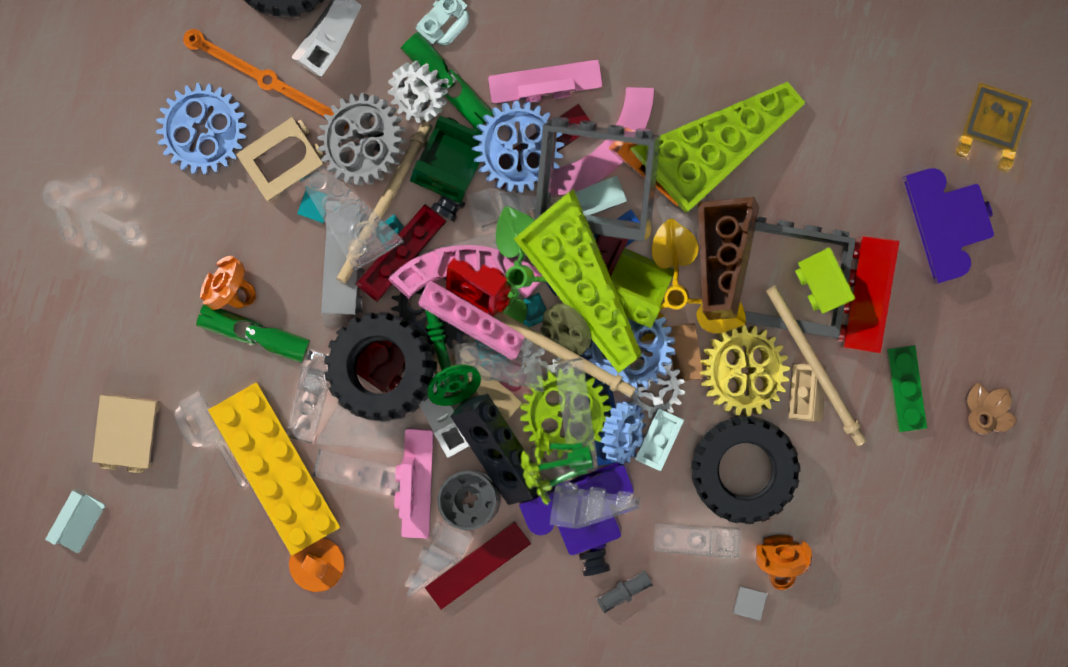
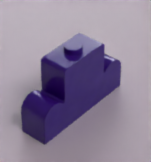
M936 168L903 176L904 185L934 283L939 284L967 274L971 267V258L961 248L994 236L990 217H993L989 201L984 202L980 186L973 184L945 193L946 177L942 171Z
M626 462L624 464L613 463L553 486V489L547 491L551 499L548 505L544 504L541 496L537 494L532 500L520 502L519 507L528 528L536 535H546L552 531L554 525H557L570 555H576L589 549L591 552L605 548L607 546L606 543L621 537L622 526L613 504L623 506L631 501L634 493V482Z

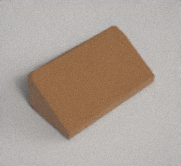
M695 323L671 326L673 332L668 337H674L675 343L669 346L675 349V355H671L673 369L679 368L680 370L676 376L677 379L682 378L684 381L704 378L703 375H700L703 367L702 363H700L701 355Z

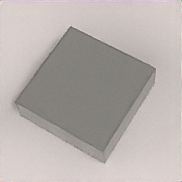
M740 586L733 614L760 621L767 593Z

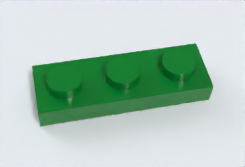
M916 346L886 349L898 432L926 429L927 423Z

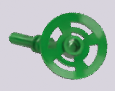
M425 309L428 320L426 328L430 329L428 335L432 336L429 340L434 344L441 367V372L435 375L428 384L427 396L433 404L438 406H451L461 403L477 391L481 383V375L474 366L467 364L451 365L444 342L446 335L442 334L444 332V328H441L443 323L439 322L438 316ZM469 372L472 373V379L470 383H468L469 377L467 374ZM434 384L437 388V391L435 393L433 392ZM459 389L461 390L460 392L454 395L444 396L445 392H456Z

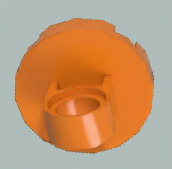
M226 256L219 260L216 265L220 268L214 275L208 273L201 287L200 298L204 300L203 304L212 310L219 309L227 303L237 309L253 304L256 299V292L254 287L243 279L244 264L233 256ZM238 288L245 292V302L239 299L237 294Z
M769 536L764 539L762 545L759 546L758 544L756 547V563L761 570L768 573L772 586L777 590H786L792 587L796 576L807 572L811 566L812 549L803 540L802 545L793 541V536ZM776 576H777V577H786V578L783 579V580H776V579H775Z
M326 537L290 556L289 559L290 574L295 583L311 592L326 591L335 586L342 577L345 568L344 555L339 545Z

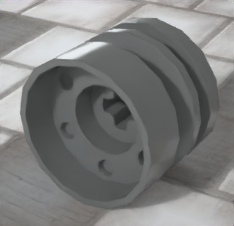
M475 469L461 471L448 477L440 487L437 498L438 509L443 519L452 527L461 530H473L489 523L498 513L501 504L500 492L489 475ZM468 491H470L471 495H477L478 500L474 502V507H472L471 503H465L464 498L468 497Z

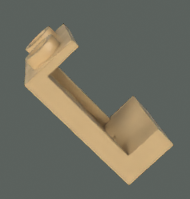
M291 117L236 154L268 202L277 198L280 193L319 167L325 166L324 162L321 161L325 154L322 151H318L319 145L317 143L312 146L306 137L310 132L302 120L296 122ZM297 137L301 139L306 146L304 159L269 182L255 159L286 138Z

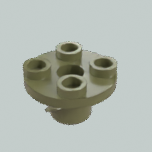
M561 303L554 304L545 311L543 326L540 328L543 336L577 355L583 354L589 348L591 343L590 330L580 313L574 308Z

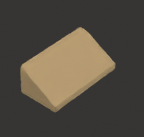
M793 363L789 419L822 421L825 391L809 364Z

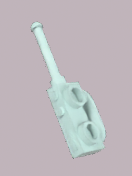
M436 0L433 4L434 8L420 20L415 30L432 45L435 43L444 46L450 44L469 23L470 17L466 10L468 5L462 0ZM452 15L458 18L446 33L441 30Z

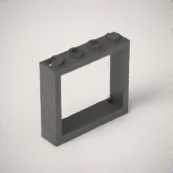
M553 117L552 120L546 122L543 125L534 221L550 208L557 133L649 145L641 222L585 215L592 234L645 241L651 232L661 136L653 135V131L649 129H636V132L625 131V127L620 125H608V128L597 127V123L592 121H580V124L569 123V119L563 117Z
M757 217L755 231L843 246L840 269L847 283L849 282L856 238L849 237L850 232L833 229V233L828 234L822 233V227L805 225L804 230L794 228V222L778 220L777 225L766 223L767 218ZM845 304L832 309L830 325L801 320L796 321L803 333L839 338ZM745 311L746 323L788 330L781 317Z

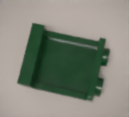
M439 115L429 140L413 168L410 182L461 204L480 162H474V159L480 156V152L473 151L472 148L479 146L480 142L473 139V136L481 135L482 132L478 129H470L461 125L453 118H445Z

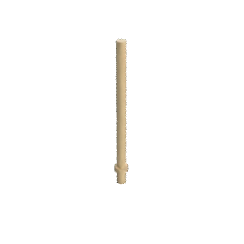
M423 121L417 133L412 134L410 146L336 278L339 282L346 284L421 147L424 148L426 146V138L433 127L430 123Z
M776 286L770 287L766 290L768 296L845 425L843 428L845 433L851 435L856 446H861L866 442V439L859 429L861 426L859 421L854 420L779 290Z
M498 311L494 316L495 319L521 333L527 340L609 385L610 390L614 392L618 390L630 398L633 396L636 387L623 381L622 376L618 374L617 376L612 375L503 312Z

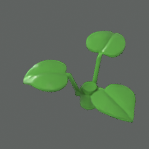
M506 206L502 210L497 222L496 244L499 251L505 257L513 258L519 255V258L514 262L515 266L510 267L505 275L507 284L512 288L507 296L510 298V302L503 313L523 324L527 317L528 307L523 300L518 298L520 295L518 288L529 287L533 282L547 281L544 277L534 276V272L530 267L522 265L525 253L514 240L517 235L534 222V219L523 212Z

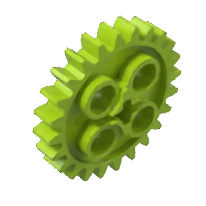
M559 367L558 375L555 376L551 370H548V379L546 380L538 375L539 385L530 383L529 387L533 393H524L523 395L529 403H524L520 406V409L528 412L521 415L520 419L521 421H529L523 427L524 432H533L529 436V441L536 440L537 430L543 428V421L547 418H552L557 421L558 425L552 431L544 429L545 440H551V443L563 444L582 442L583 447L590 446V449L594 450L592 441L601 442L602 437L599 431L603 432V422H606V417H611L604 414V412L611 410V405L603 404L609 398L608 394L599 395L603 385L593 386L595 377L591 376L585 380L584 371H581L578 376L574 375L573 367L570 368L568 374H564L562 367ZM570 388L572 392L569 409L573 414H568L566 433L564 437H561L562 413L558 411L564 410L566 390ZM550 391H558L561 393L562 398L557 403H550L547 401L546 395ZM581 394L588 396L590 399L588 405L585 407L576 406L574 404L576 396ZM575 422H581L586 428L582 434L576 435L570 431L571 425ZM551 449L550 452H547V455H550L555 449ZM557 450L558 458L561 459V457H562L564 451H567V452H573V451H572V450Z

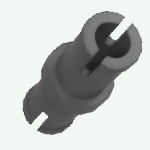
M643 570L624 583L620 581L617 583L616 588L597 597L596 600L604 614L625 601L629 603L632 601L633 596L652 587L653 584Z

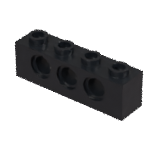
M489 394L463 400L450 417L506 503L511 505L534 499L538 488L535 485L529 488L523 477L525 470L521 466V454L525 450Z

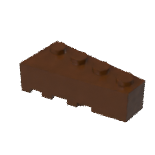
M754 197L698 202L702 311L708 320L737 318L759 212V205Z

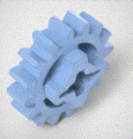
M623 402L617 403L616 409L611 408V417H606L604 428H602V431L605 432V436L601 439V442L605 444L602 452L607 453L606 459L624 464V462L629 463L631 457H636V448L641 447L645 436L642 433V429L646 426V423L642 422L645 415L640 413L641 407L633 403Z

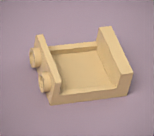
M106 394L100 395L92 462L100 463L99 468L116 470V465L127 466V471L134 473H144V469L151 468L152 462L150 460L156 413L159 412L160 401Z

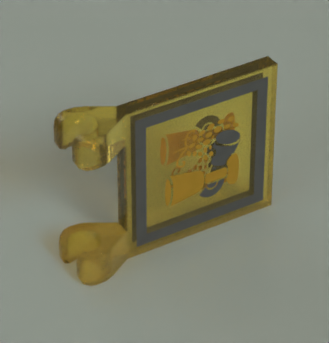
M979 82L955 152L956 155L966 157L970 152L972 141L976 140L1004 150L998 164V169L1005 172L1010 170L1033 100Z

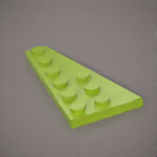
M786 82L660 135L656 180L685 213L690 211L806 102L789 82ZM638 144L630 148L646 167L649 145Z
M573 189L517 235L514 240L562 302L574 308L584 318L589 327L591 339L616 371L620 373L638 359L642 353Z

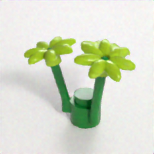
M539 428L536 433L535 445L537 448L534 453L537 462L530 463L529 455H526V452L523 451L521 454V466L525 470L523 477L526 480L527 486L532 488V485H535L538 488L537 494L541 496L543 503L548 505L551 499L547 491L553 489L554 485L577 475L587 474V469H592L594 466L590 446L583 447L582 442L575 444L551 443V440L544 439V428ZM551 449L573 451L567 453L568 459L541 464L542 458H544V451L550 452ZM567 465L570 466V469H575L552 480L546 479L543 481L541 474H539L541 470Z

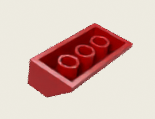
M865 236L860 237L859 242L855 241L853 258H856L855 268L850 270L848 282L855 299L844 305L843 313L847 315L845 325L841 324L838 341H842L841 347L881 353L900 241Z

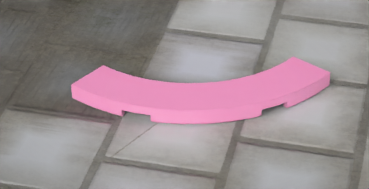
M626 87L623 110L616 125L627 127L635 132L636 129H645L653 105L654 88ZM605 140L596 150L583 159L559 167V169H554L551 197L566 195L573 189L576 192L598 183L616 170L623 161L608 149L614 141Z
M449 246L412 259L400 267L388 280L409 299L417 291L425 287L428 282L446 278L447 265L452 258L460 262H468L474 267L476 272L485 264L489 268L495 267L506 275L507 270L515 266L514 262L519 257L507 258L499 249L485 246ZM523 260L522 265L530 267L534 272V276L543 277L536 267ZM533 282L529 287L518 288L519 292L525 298H528L542 282Z

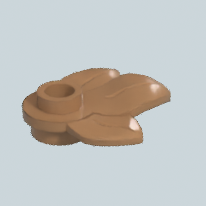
M980 383L972 387L967 398V404L971 411L968 422L970 428L975 433L986 435L992 431L1006 432L1015 425L1017 418L1008 412L1012 403L1010 390L1002 388L994 390L989 394ZM980 416H985V417H986V419H987V424H986V425H984V424H982V423L980 422V420H979Z

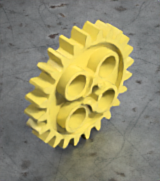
M744 325L738 328V332L735 328L728 331V334L719 333L720 341L716 339L710 340L714 349H704L709 359L700 361V363L707 366V370L701 371L700 375L707 376L708 380L704 381L702 386H710L711 389L706 395L707 397L716 396L714 405L724 403L722 410L724 412H729L733 407V415L737 416L743 412L744 416H751L752 410L755 414H762V407L765 410L772 408L770 401H780L776 393L786 392L785 388L781 386V382L789 381V378L783 376V372L790 370V367L782 365V362L788 356L779 355L783 345H773L776 340L775 336L766 339L767 330H761L757 334V326H750L747 331V327ZM742 346H745L746 348L744 352L742 350ZM756 349L762 355L759 363H756L753 358V353ZM729 350L735 354V361L732 365L726 359ZM748 368V374H742L741 369ZM757 377H760L763 381L761 391L755 388ZM731 378L737 384V388L733 393L728 389V382ZM745 390L748 391L747 396L744 394Z

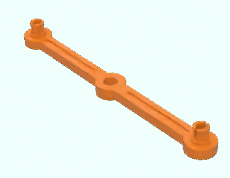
M190 29L184 34L183 42L187 48L191 50L201 49L256 79L259 87L263 90L269 91L274 89L323 117L325 114L330 116L334 114L331 108L278 80V76L274 71L269 69L262 71L205 40L203 33L199 30ZM266 75L272 77L270 84H264L263 78ZM349 123L345 125L344 130L350 127Z

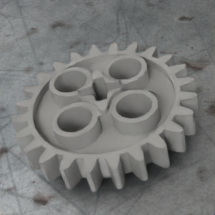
M361 93L359 98L351 94L349 101L340 99V108L334 105L331 106L334 113L332 116L324 115L328 124L319 126L325 131V135L317 137V139L324 141V145L320 146L318 151L326 152L321 161L330 163L327 170L336 172L335 178L341 180L344 178V182L349 184L355 182L356 185L363 186L365 181L367 184L372 185L374 184V177L381 181L384 180L383 171L390 174L393 173L390 167L391 163L400 164L395 156L396 154H404V151L398 147L399 144L406 143L407 141L399 136V134L406 131V128L397 126L402 121V117L393 116L397 109L392 106L388 107L389 102L387 100L381 99L379 101L378 96L371 95L369 97V95ZM374 116L375 124L372 128H369V121ZM349 123V132L344 135V127ZM382 132H384L383 136L378 138L374 137L375 135H379ZM349 141V143L344 144L340 147V143ZM377 144H379V145H380V151H379V153L375 156V155H374V148H375V146H376ZM354 150L355 157L349 163L348 156Z

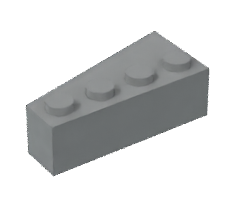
M328 204L321 307L325 327H346L349 325V320L354 317L359 318V313L363 311V296H360V288L355 284L365 273V269H361V258L366 257V249L347 283L343 284L336 279L368 222V215L363 214L362 205Z

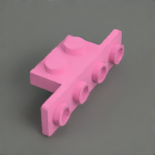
M598 60L488 77L493 104L523 99L526 102L535 103L543 101V96L553 95L554 99L570 97V92L602 87Z
M432 281L426 284L419 301V306L509 359L514 360L517 358L525 338L521 333Z
M406 428L404 458L401 465H396L395 481L400 482V492L395 493L394 508L399 509V518H402V537L427 539L430 535L434 434L432 429Z

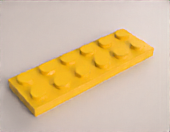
M257 382L208 409L209 414L291 556L340 528Z

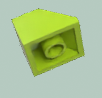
M830 247L797 263L799 269L795 270L796 275L802 286L808 285L812 294L807 297L814 311L820 310L821 314H824L855 299Z

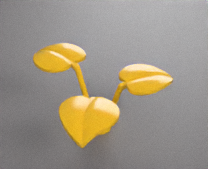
M670 218L665 221L653 239L652 257L660 268L665 269L673 266L674 273L673 285L667 290L665 302L661 304L660 310L667 307L675 310L681 309L686 303L700 304L701 306L697 310L696 317L704 330L719 334L744 326L746 324V315L741 302L737 318L708 320L702 311V299L690 298L687 288L679 284V265L688 266L695 260L699 250L698 241L689 229L675 219ZM659 312L657 320L665 316ZM645 334L641 338V342L653 340L655 336L653 334Z

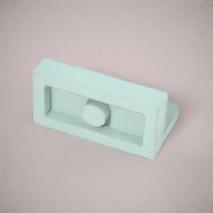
M618 176L575 192L584 215L591 216L628 201Z
M658 408L635 460L661 471L684 420Z
M79 489L72 490L45 540L54 545L59 543L79 553L102 514L105 504Z

